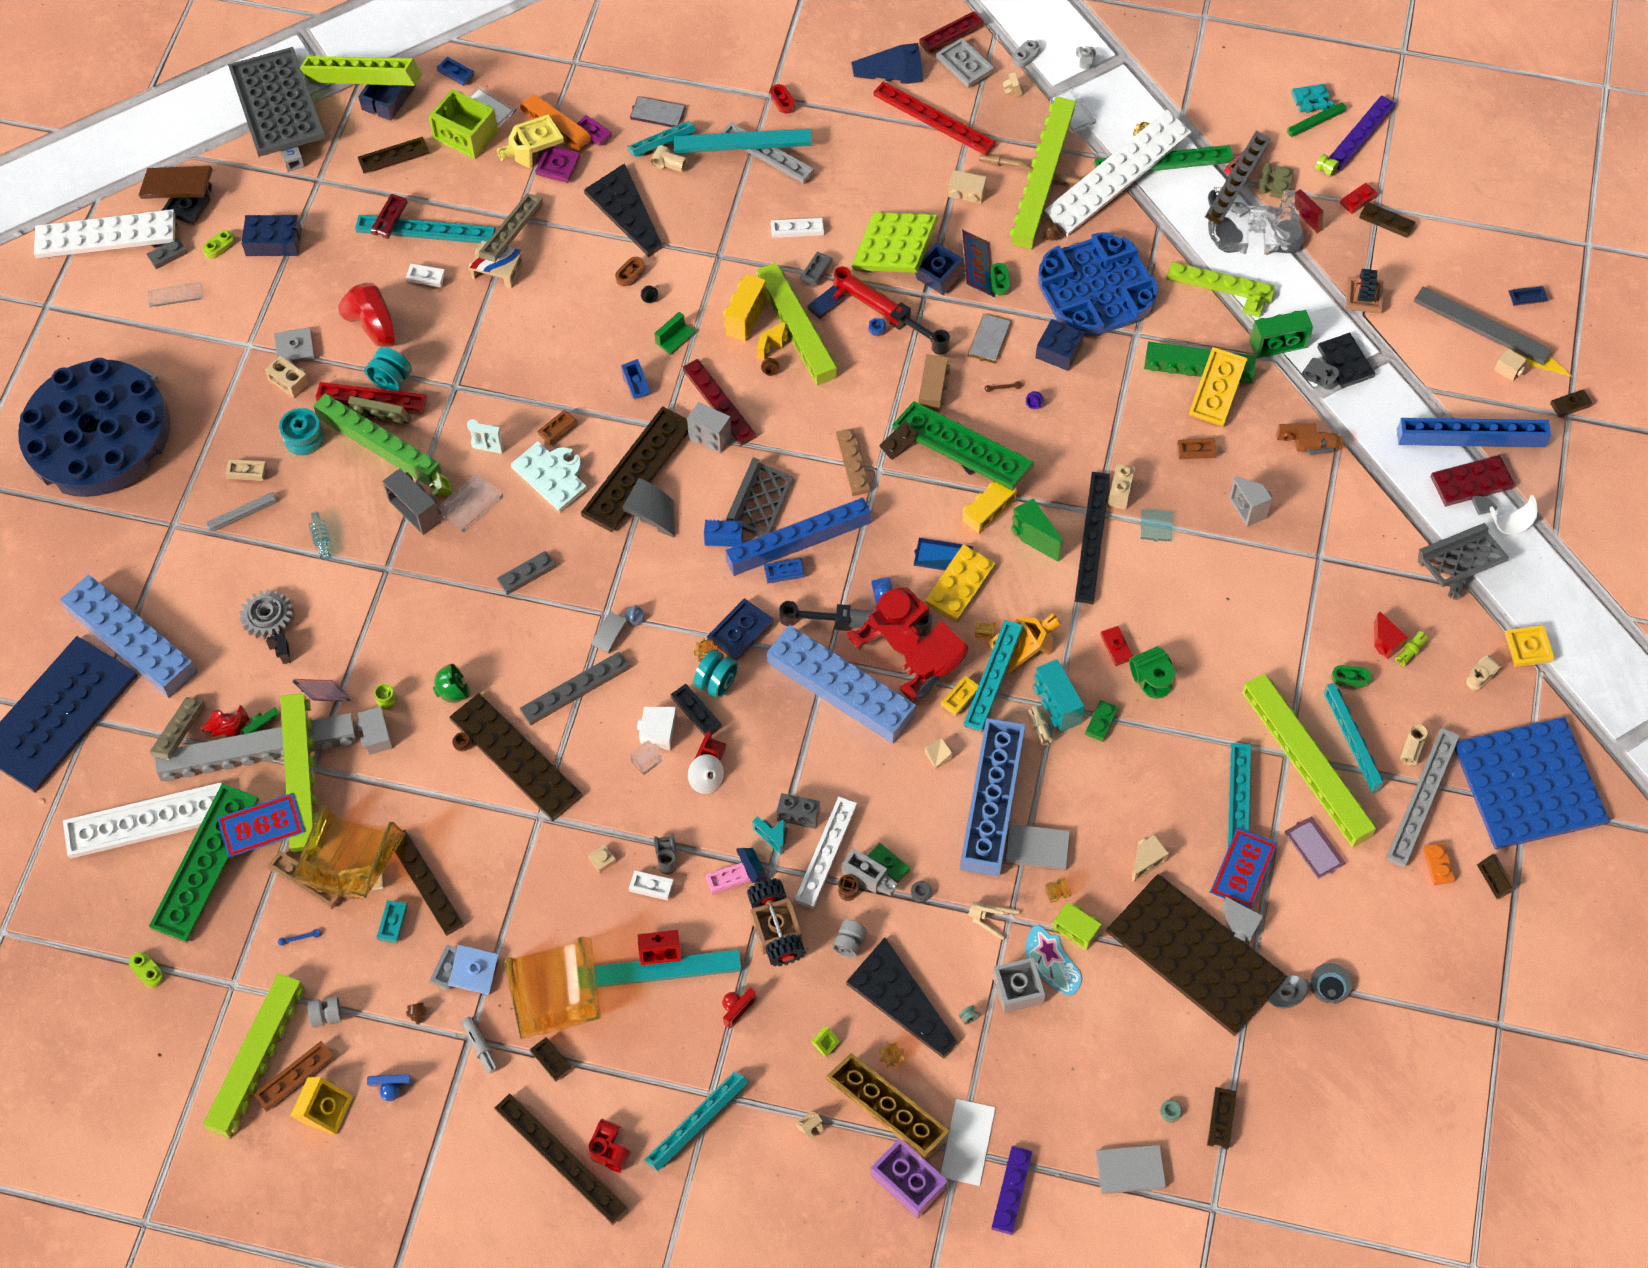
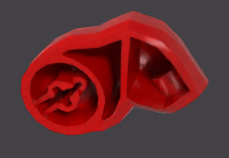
M362 283L352 287L339 303V314L344 320L350 322L361 321L363 330L375 345L393 347L395 345V336L392 320L379 288L374 283Z

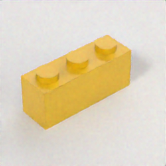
M992 481L987 490L983 493L980 492L976 496L975 501L964 507L962 521L978 534L981 533L1016 500L1017 489L1015 488L1012 491Z

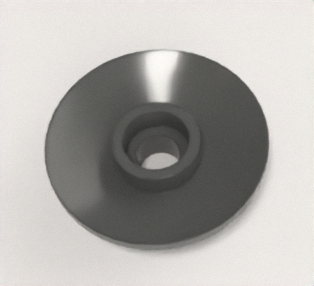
M1286 976L1283 982L1268 997L1271 1005L1277 1008L1294 1007L1305 999L1308 993L1307 983L1301 977Z

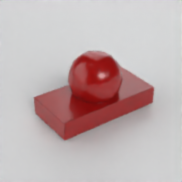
M750 987L742 997L736 992H728L724 995L722 1005L728 1012L723 1017V1023L727 1028L730 1029L756 1001V991Z

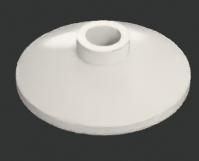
M708 754L695 758L688 770V780L691 787L701 794H709L717 790L724 776L723 766L719 759Z

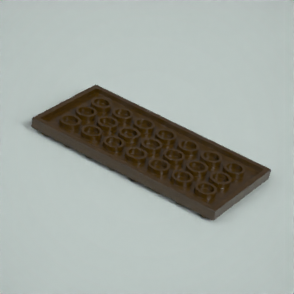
M1157 874L1106 929L1110 936L1233 1036L1242 1029L1286 978L1283 972L1244 941L1235 937L1234 933L1160 874Z

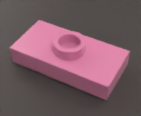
M743 863L705 875L712 895L750 883L749 875Z

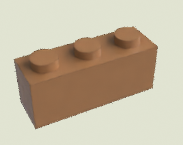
M926 354L918 403L933 411L940 412V407L945 404L946 394H943V390H947L948 379H945V377L950 374L951 365L947 364L948 357Z

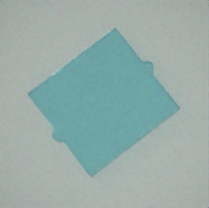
M1142 509L1140 539L1154 540L1155 542L1171 541L1173 512L1159 511V509Z

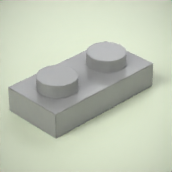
M448 944L446 945L429 983L448 991L456 948Z

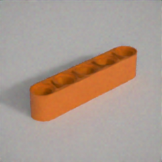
M532 94L520 104L522 112L532 120L549 114L562 134L564 143L575 151L581 150L591 141V136L586 130L537 95Z

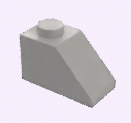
M1226 897L1222 905V911L1229 930L1235 934V937L1250 943L1263 916Z

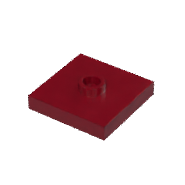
M1299 189L1295 192L1294 211L1318 234L1322 231L1323 210Z

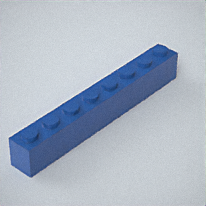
M1401 418L1397 427L1398 445L1546 447L1551 437L1549 420Z
M862 497L725 550L726 562L733 576L871 524V511Z

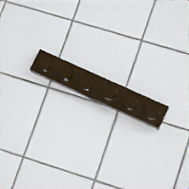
M406 830L388 839L389 844L444 934L448 936L463 927V922Z

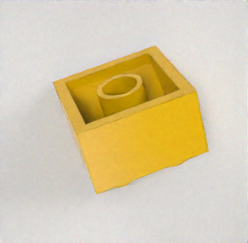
M308 1077L290 1116L307 1126L336 1135L353 1095L322 1077Z

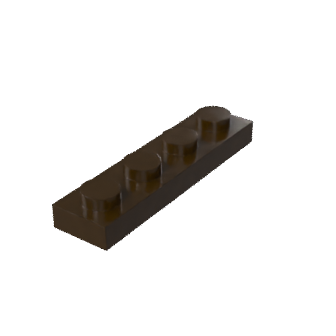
M422 136L358 156L357 158L364 174L428 154L429 151Z

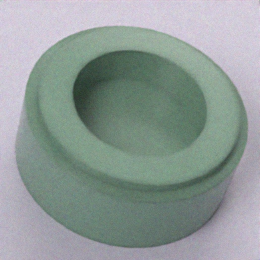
M1174 1100L1165 1101L1160 1108L1162 1119L1169 1123L1179 1120L1182 1113L1180 1104Z

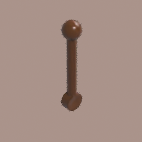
M1016 381L1015 384L998 386L986 385L985 391L990 392L991 390L1012 387L1020 389L1022 387V383L1020 381Z

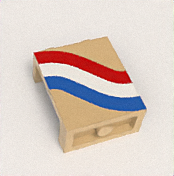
M482 241L475 250L473 261L471 260L468 269L471 272L472 279H475L478 272L503 278L505 287L512 288L523 263L522 250L507 247L497 261L492 262L479 258V251L486 244V241Z

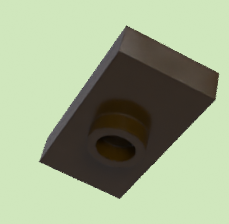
M1584 389L1551 400L1550 403L1559 418L1589 408L1593 404Z
M1496 854L1490 855L1477 864L1496 899H1501L1516 889Z
M547 1037L529 1049L555 1082L572 1070L570 1064Z

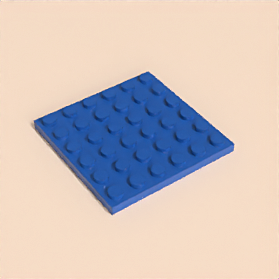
M1565 717L1457 741L1454 750L1495 850L1605 825L1610 821Z

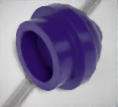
M1032 391L1026 397V404L1031 409H1039L1044 404V397L1041 393Z

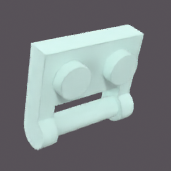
M474 419L467 422V428L471 432V445L473 448L502 454L504 446L500 427L479 424Z

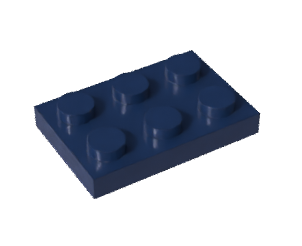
M744 598L707 635V640L737 661L773 624V618Z

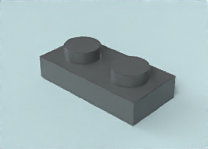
M176 238L175 241L166 243L147 253V257L155 269H158L186 255L187 251L180 240Z

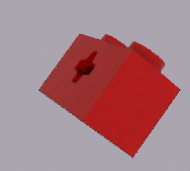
M678 930L637 934L640 966L681 961Z

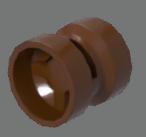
M844 875L840 878L838 894L841 899L852 901L857 897L858 880L855 876Z

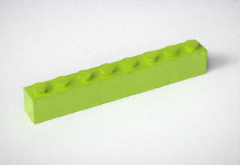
M307 56L300 66L309 83L415 86L423 74L413 58Z
M776 262L757 269V277L766 280V297L780 322L786 323L788 336L816 385L818 386L835 379L838 365L835 360L831 359L828 347H824L821 335L816 333L813 321L807 317L806 309L801 307L798 295L792 291L791 283L786 281L783 269L779 268Z
M304 693L281 695L286 795L293 793L304 833L289 837V847L292 853L317 851V844H320L319 832H316L315 825L319 824L318 813L314 812V806L317 805V795L313 794L316 778L315 774L312 775V767H315L314 756H311L310 751L314 744L313 738L309 736V730H312V720L308 718V711H311V702Z
M279 973L277 974L203 1122L208 1131L227 1138H231L232 1134L237 1132L240 1125L239 1120L242 1114H245L248 1110L251 1095L257 1091L258 1081L261 1075L263 1076L266 1073L270 1057H273L276 1053L279 1038L284 1036L286 1024L289 1019L293 1018L297 1002L303 998L304 987L301 981Z

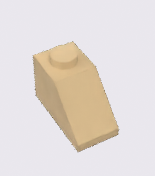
M1155 835L1150 838L1145 837L1138 843L1132 873L1133 881L1138 880L1167 861L1169 853Z

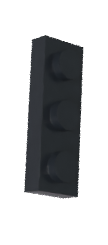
M684 684L670 694L672 700L704 736L707 731L711 732L712 735L722 727L721 722L687 684Z

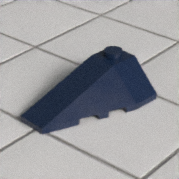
M918 43L902 44L851 62L854 77L866 79L883 78L889 82L891 80H898L904 84L923 82Z

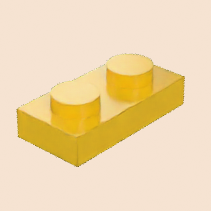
M964 676L941 701V706L957 716L975 696L979 685L967 676Z

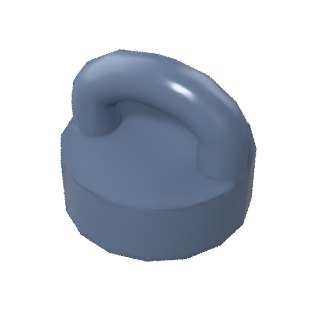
M638 605L629 607L626 610L625 619H627V623L631 626H637L643 622L644 613Z

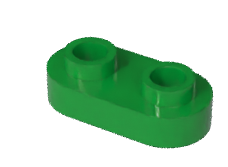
M1003 263L993 264L990 270L992 291L996 295L1002 296L1007 294L1010 289L1008 267Z
M1338 665L1333 669L1331 679L1339 686L1363 688L1369 684L1371 673L1364 667Z

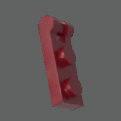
M394 194L389 196L371 228L372 235H381L385 239L390 238L391 231L408 204L407 198Z

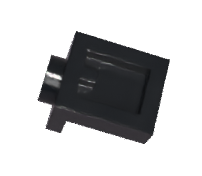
M274 634L271 637H266L269 649H275L277 658H280L283 664L291 663L289 643L285 634Z

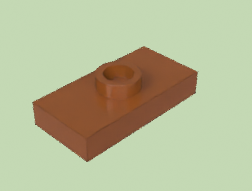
M563 410L537 431L538 435L551 445L577 425V420L566 410Z

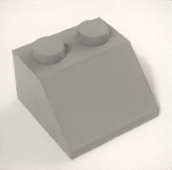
M1235 477L1229 499L1248 527L1267 519L1272 495L1269 490L1265 489L1263 484Z

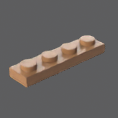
M854 428L836 431V439L852 496L870 493Z
M279 851L267 865L269 870L330 909H333L344 895L343 890L282 851Z

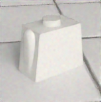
M644 707L642 719H639L637 724L641 744L666 750L671 749L677 718L676 707Z

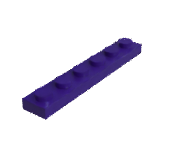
M1381 95L1334 150L1329 159L1339 161L1338 170L1342 171L1395 108V102Z

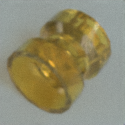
M1065 877L1058 879L1055 883L1049 882L1045 884L1046 894L1051 903L1058 901L1061 897H1071V890Z

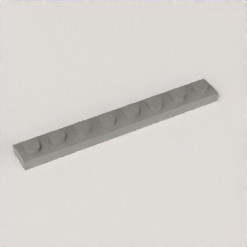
M1443 728L1440 729L1386 857V861L1405 868L1460 735Z

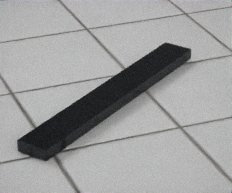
M1092 472L1074 602L1094 603L1110 474Z

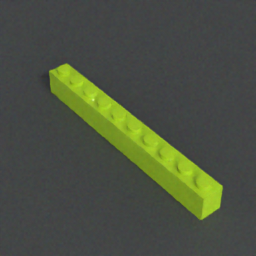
M1056 96L1054 103H1050L1048 111L1050 116H1046L1044 123L1046 129H1042L1040 136L1042 142L1037 145L1036 153L1038 155L1033 158L1031 165L1034 168L1033 171H1029L1027 177L1029 184L1024 186L1023 195L1025 197L1020 199L1018 209L1021 210L1020 213H1016L1014 219L1016 226L1012 227L1009 237H1012L1011 245L1032 250L1073 117L1076 103L1074 100Z
M1262 674L1246 682L1242 693L1352 848L1373 837L1376 830L1375 823L1364 813L1363 806L1354 799L1350 788L1341 781L1340 774L1331 767L1329 759L1321 753L1317 742L1310 738L1306 727L1300 724L1294 710L1287 706L1284 696L1277 692L1273 681L1270 678L1268 679L1265 674Z

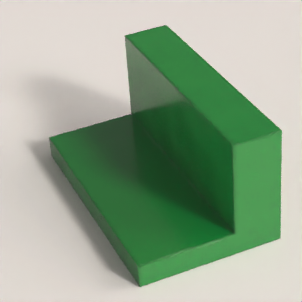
M678 312L654 333L655 344L672 355L695 334V331L685 324L684 315Z

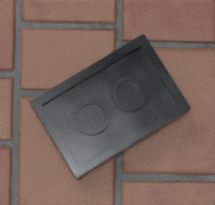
M1350 332L1318 343L1317 348L1325 362L1338 369L1337 381L1342 389L1374 378L1375 372Z

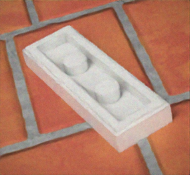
M823 218L771 220L772 238L824 235Z

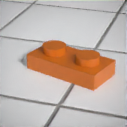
M1445 844L1425 845L1423 851L1433 885L1453 883L1455 878Z

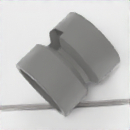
M844 920L839 929L840 935L836 936L832 948L842 956L856 958L861 948L859 943L864 941L867 929L855 921Z
M338 996L325 998L324 1002L320 999L308 1001V1014L312 1028L324 1026L326 1022L329 1024L342 1022V1012Z

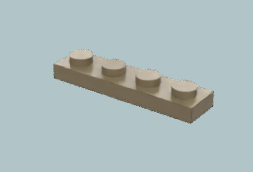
M190 697L184 699L150 750L152 757L170 760L205 707L204 700Z

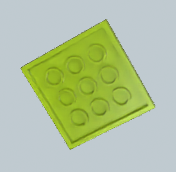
M873 212L851 265L853 270L918 273L939 220L937 214Z

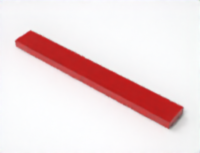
M884 81L873 93V96L983 155H988L996 145L995 140Z

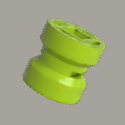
M1322 154L1315 169L1318 171L1324 170L1325 174L1331 177L1335 173L1339 161L1331 160L1328 155Z
M383 683L375 688L374 695L378 706H381L382 709L394 707L396 696L392 686Z

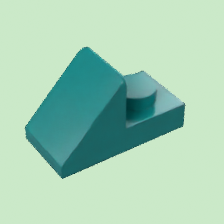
M757 816L752 821L753 830L780 855L783 854L784 819L772 828L767 820H762Z

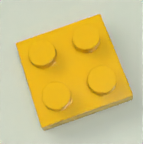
M1544 625L1506 630L1505 636L1515 667L1551 663L1554 661L1555 658Z

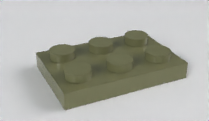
M353 396L349 397V405L354 411L365 418L373 416L380 421L388 419L399 425L410 423L411 416L402 406Z

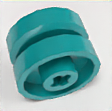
M380 347L375 352L373 359L368 362L364 371L369 380L379 388L398 391L404 382L403 380L407 379L411 373L412 367L409 361L399 352L389 347Z
M296 408L284 414L280 420L279 430L285 447L290 453L308 455L314 453L322 445L324 439L318 416L312 410Z
M712 649L701 660L694 675L693 686L703 691L708 689V694L719 699L723 697L732 685L739 663L730 657L724 658V654Z

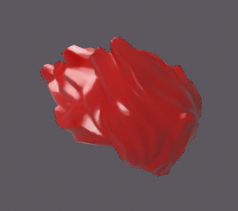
M239 705L236 714H224L220 710L212 711L211 718L204 726L200 727V730L202 732H212L213 737L221 734L233 737L241 732L247 721H250V718L242 705Z

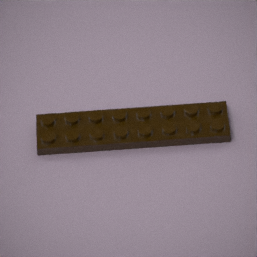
M662 406L583 508L581 516L613 532L627 514V512L623 511V505L638 479L640 478L650 483L688 434L687 418Z
M480 693L476 694L449 716L450 721L462 732L467 733L472 742L552 822L583 797L582 793Z

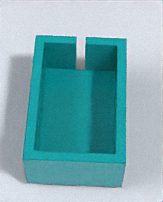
M1058 659L1036 667L1033 690L1042 699L1041 702L1044 710L1048 711L1051 715L1050 719L1053 726L1057 727L1061 733L1080 725L1084 704Z

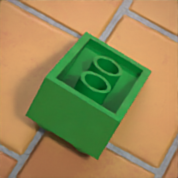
M1034 498L1015 507L1011 526L1013 534L1018 536L1025 544L1057 562L1060 561L1063 539Z

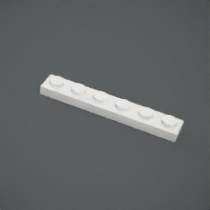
M838 797L797 892L795 903L814 909L856 810L857 803Z

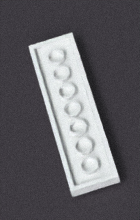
M164 210L35 226L34 256L36 258L170 243L175 241L174 210Z
M222 782L63 820L67 855L69 859L199 828Z

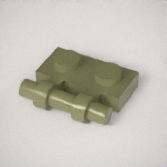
M1265 163L1261 171L1262 178L1258 183L1259 193L1264 194L1267 190L1271 191L1270 197L1287 200L1294 169L1277 166L1276 171H1273L1271 164ZM1268 179H1274L1273 183L1269 182Z

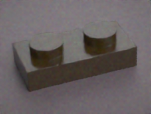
M905 420L879 446L893 460L919 434Z

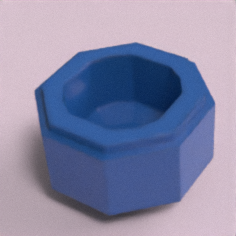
M874 318L869 321L868 331L872 335L880 336L885 333L886 323L883 319Z

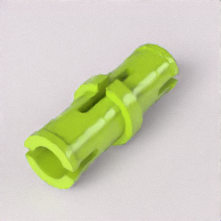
M1419 631L1411 642L1405 644L1404 650L1395 658L1397 663L1404 658L1399 665L1405 666L1413 655L1416 656L1419 653V649L1429 639L1425 635L1420 640L1424 632Z

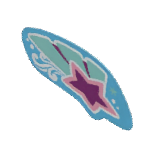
M1039 925L1033 926L1026 941L1025 951L1027 959L1034 957L1039 975L1053 988L1065 995L1075 994L1081 984V973L1061 948L1059 936L1049 935Z

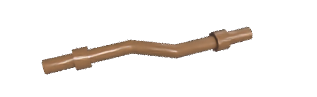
M980 154L979 161L992 163V165L1018 167L1027 173L1033 171V167L1022 161L1001 158L999 155L988 156ZM1060 173L1059 175H1054L1053 181L1064 185L1066 183L1077 184L1080 178L1069 177L1067 174Z

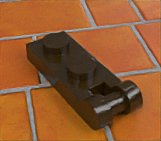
M1215 1087L1207 1146L1213 1147L1218 1145L1222 1146V1149H1229L1237 1091ZM1216 1131L1223 1132V1138L1217 1137Z

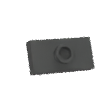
M817 251L800 276V280L816 287L832 264L833 258Z

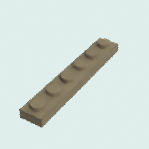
M527 193L479 251V258L496 262L543 204V198Z

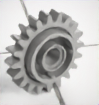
M270 589L267 590L266 594H263L262 590H260L259 596L253 593L252 600L246 598L248 605H241L243 610L239 611L241 616L240 622L249 635L254 633L256 639L260 635H262L263 640L266 639L267 635L271 637L274 633L281 635L280 630L287 631L286 624L291 625L290 619L294 618L293 608L290 605L289 599H286L284 594L279 596L278 591L271 594Z

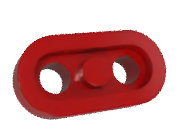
M781 84L771 87L770 97L778 110L782 113H791L795 108V102L787 88Z

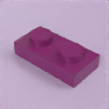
M587 115L576 123L586 130L591 136V140L599 146L612 137L611 131Z

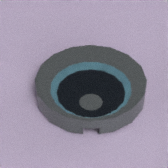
M1322 964L1311 975V991L1322 1002L1340 1003L1351 992V976L1345 968L1338 964Z

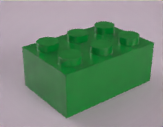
M1306 310L1254 320L1249 342L1256 359L1307 348L1313 325Z

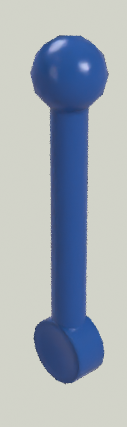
M314 929L311 933L286 939L279 938L278 944L283 946L287 942L312 936L318 938L321 933L319 929Z

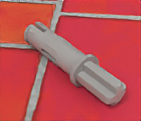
M466 1017L461 1021V1024L476 1050L477 1059L481 1060L488 1074L497 1071L498 1066L491 1054L492 1049L488 1048L474 1018Z

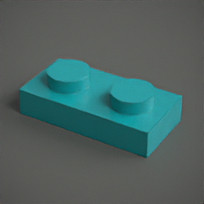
M387 900L377 940L398 944L408 908L407 903Z

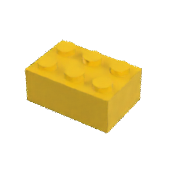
M745 274L743 280L740 279L736 293L732 294L730 304L725 307L723 312L727 336L746 342L766 303V280L749 274Z

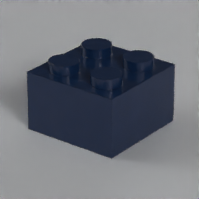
M935 243L924 255L918 273H915L916 279L944 295L965 273L964 260L940 244Z
M1051 319L1037 344L1035 358L1069 371L1083 344L1084 331Z

